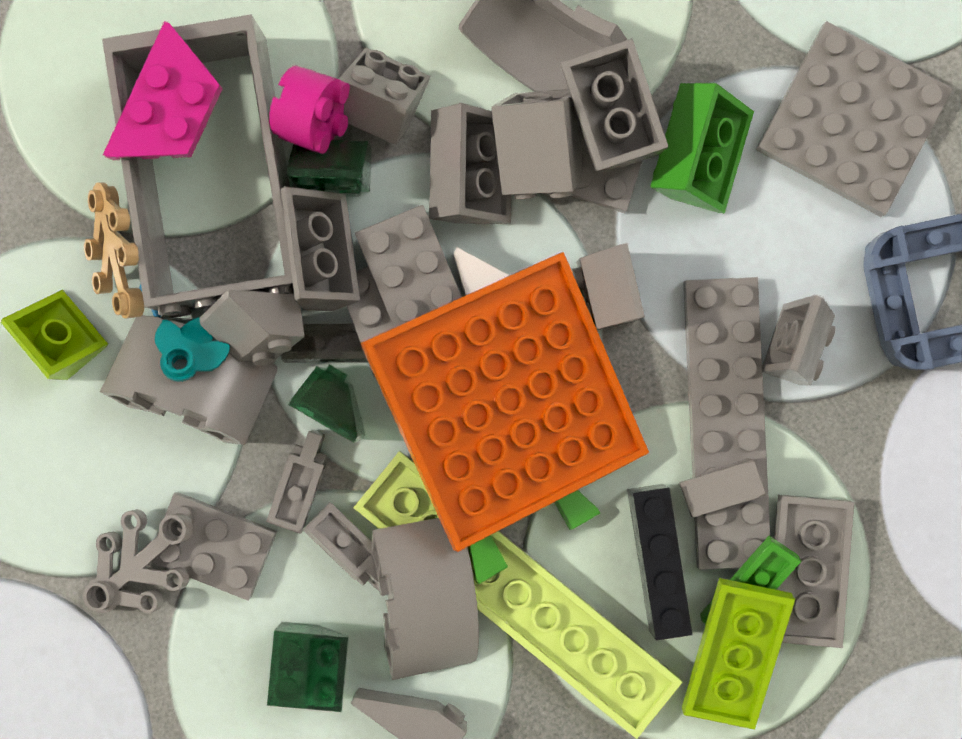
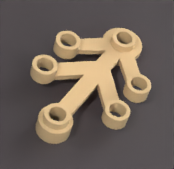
M98 182L94 185L93 190H90L88 193L89 209L95 213L93 239H86L84 243V253L87 260H102L101 272L93 273L92 287L96 294L111 293L113 289V272L118 293H114L112 298L115 314L121 315L123 318L141 317L144 313L143 294L139 288H129L124 266L137 265L139 260L138 248L135 243H129L117 232L129 229L130 215L126 208L119 207V195L116 188L108 186L104 182Z

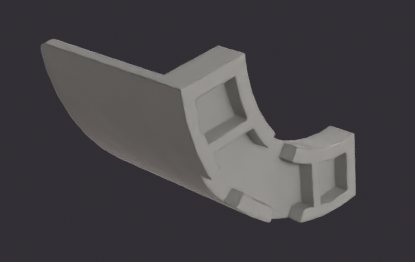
M475 0L459 24L460 32L476 48L506 73L534 92L568 89L560 66L561 62L627 40L617 24L606 21L579 5L573 11L559 0Z
M145 315L136 317L100 392L128 408L144 410L164 416L166 411L178 416L183 415V424L198 429L224 443L245 445L277 373V366L275 364L256 366L253 364V361L237 360L229 352L226 360L213 371L196 372L192 378L182 382L172 381L161 370L160 359L162 354L155 345V333L161 322L165 319ZM169 320L176 324L179 328L185 325L180 322ZM184 359L177 360L174 363V368H184L187 361Z
M439 518L373 530L371 550L376 567L380 595H388V600H386L387 613L383 614L384 649L392 680L475 662L478 656L479 624L475 584L468 547L459 552L454 551Z

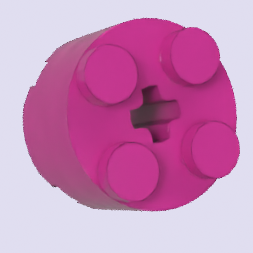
M297 65L292 66L284 73L278 84L284 87L280 99L276 97L272 99L269 114L270 129L274 135L279 136L278 138L286 142L324 154L335 136H343L347 129L348 116L344 115V103L348 99L350 85L340 79Z

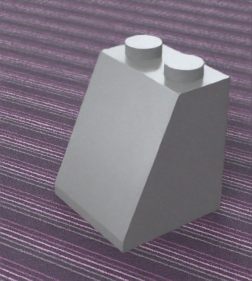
M569 90L514 93L491 106L502 195L515 194V199L534 198L537 196L536 193H549L551 198L570 196L571 192L582 183L583 132Z

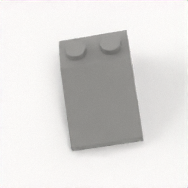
M812 295L783 304L762 365V372L798 385H812L813 380L816 381L819 378L823 369V360H820L824 347L829 346L835 334V326H832L835 315L823 297Z

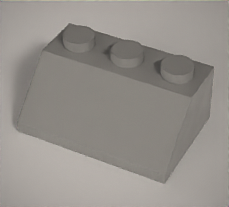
M633 38L560 63L596 172L625 167L658 156L668 148Z
M464 103L431 110L429 219L451 223L511 224V195H502L492 111Z
M293 187L281 188L296 302L304 310L335 311L360 301L346 194Z

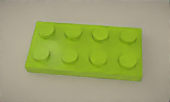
M719 578L682 704L684 715L755 730L795 602L792 593Z

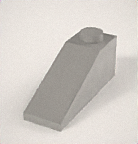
M358 688L350 703L398 739H463L467 733V721L464 720L465 715L457 707L449 703L445 706L437 700Z

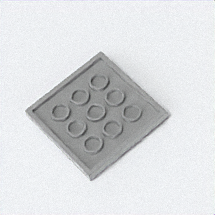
M826 21L821 26L755 150L882 217L887 214L953 88Z

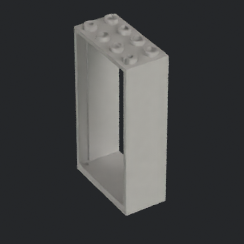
M252 14L173 27L202 63L250 56L285 275L174 293L153 160L142 159L141 157L121 158L133 238L139 252L138 269L144 307L157 310L158 315H168L169 318L191 315L190 309L192 308L204 309L206 312L228 289L294 294L281 188L290 187L283 140L272 133L269 123L272 99L275 97L266 37ZM160 29L102 39L115 124H117Z

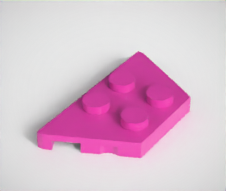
M164 21L104 150L103 156L108 159L120 160V158L135 157L158 159L162 156H171L172 158L192 157L223 90L172 25Z

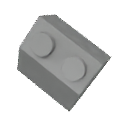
M627 243L578 259L576 262L578 268L572 269L579 289H583L587 308L597 330L635 322L645 317Z
M228 289L199 318L200 325L217 341L229 344V352L237 360L253 361V364L256 366H266L275 363L278 357L290 351L292 346L305 337L301 307L296 302L294 294Z

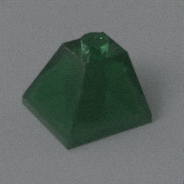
M331 364L328 365L327 369L316 366L288 405L353 443L362 440L366 433L353 385L345 381L348 374Z

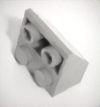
M364 48L339 78L350 85L349 96L344 103V115L348 116V124L397 145L411 123L428 85L430 76L420 72L415 66L402 64L388 58L381 51Z

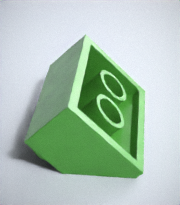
M680 83L665 133L668 148L659 155L650 187L672 200L725 214L754 111L717 83Z

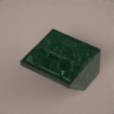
M331 140L327 151L321 154L293 144L287 166V176L301 189L317 191L338 190L339 193L346 194V197L361 196V191L370 192L372 149L368 141Z
M281 622L274 630L267 706L342 712L349 636L319 625Z

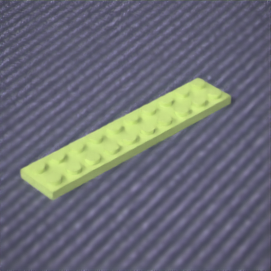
M401 451L396 454L353 507L378 529L439 518L414 461ZM500 531L493 533L491 537L508 568L480 584H477L474 580L477 609L628 733L638 739L683 683L682 680ZM469 552L470 561H471V566H472V572H473L474 568H473V563H472V557H471V552Z

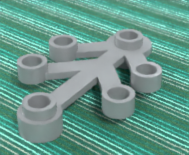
M138 509L125 512L121 517L123 540L116 532L103 533L96 540V548L99 551L97 577L91 580L84 590L83 599L86 606L98 613L110 612L117 605L139 608L144 613H152L159 610L164 603V597L159 590L151 589L140 594L121 589L130 581L165 586L169 591L185 588L189 583V574L184 568L176 567L166 571L146 567L169 546L185 542L191 537L193 533L192 520L183 513L164 517L159 525V535L137 554L139 531L146 527L147 517L143 511ZM132 515L136 517V527H134L131 523ZM178 522L182 525V534L177 529ZM107 538L112 542L111 549L106 544ZM122 547L120 570L112 576L113 553L118 552ZM174 573L179 577L178 585L173 581ZM102 590L106 594V599L103 597ZM148 596H151L154 600L153 607L148 603Z

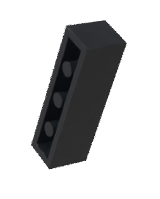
M658 484L627 489L649 632L656 641L693 635L670 487Z

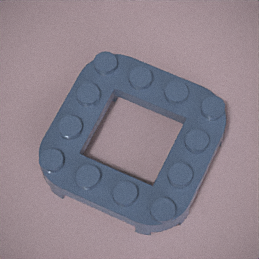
M962 214L895 227L879 234L865 247L864 273L879 341L883 352L894 366L908 370H930L962 362V324L920 333L905 263L962 251Z

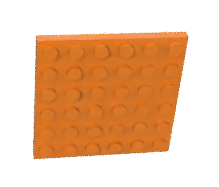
M564 252L551 256L360 343L451 546L456 552L649 453Z

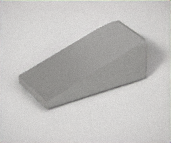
M749 458L679 482L692 518L766 495L756 463L753 459Z

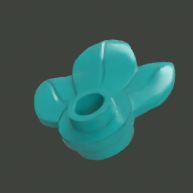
M200 317L189 321L181 328L165 319L161 322L155 333V345L162 354L160 359L161 370L172 381L182 382L192 378L196 372L213 371L229 355V344L213 341V336L200 325ZM184 359L187 361L184 368H174V363L177 360Z

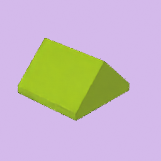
M63 289L2 318L0 322L47 379L68 380L108 345L106 340Z

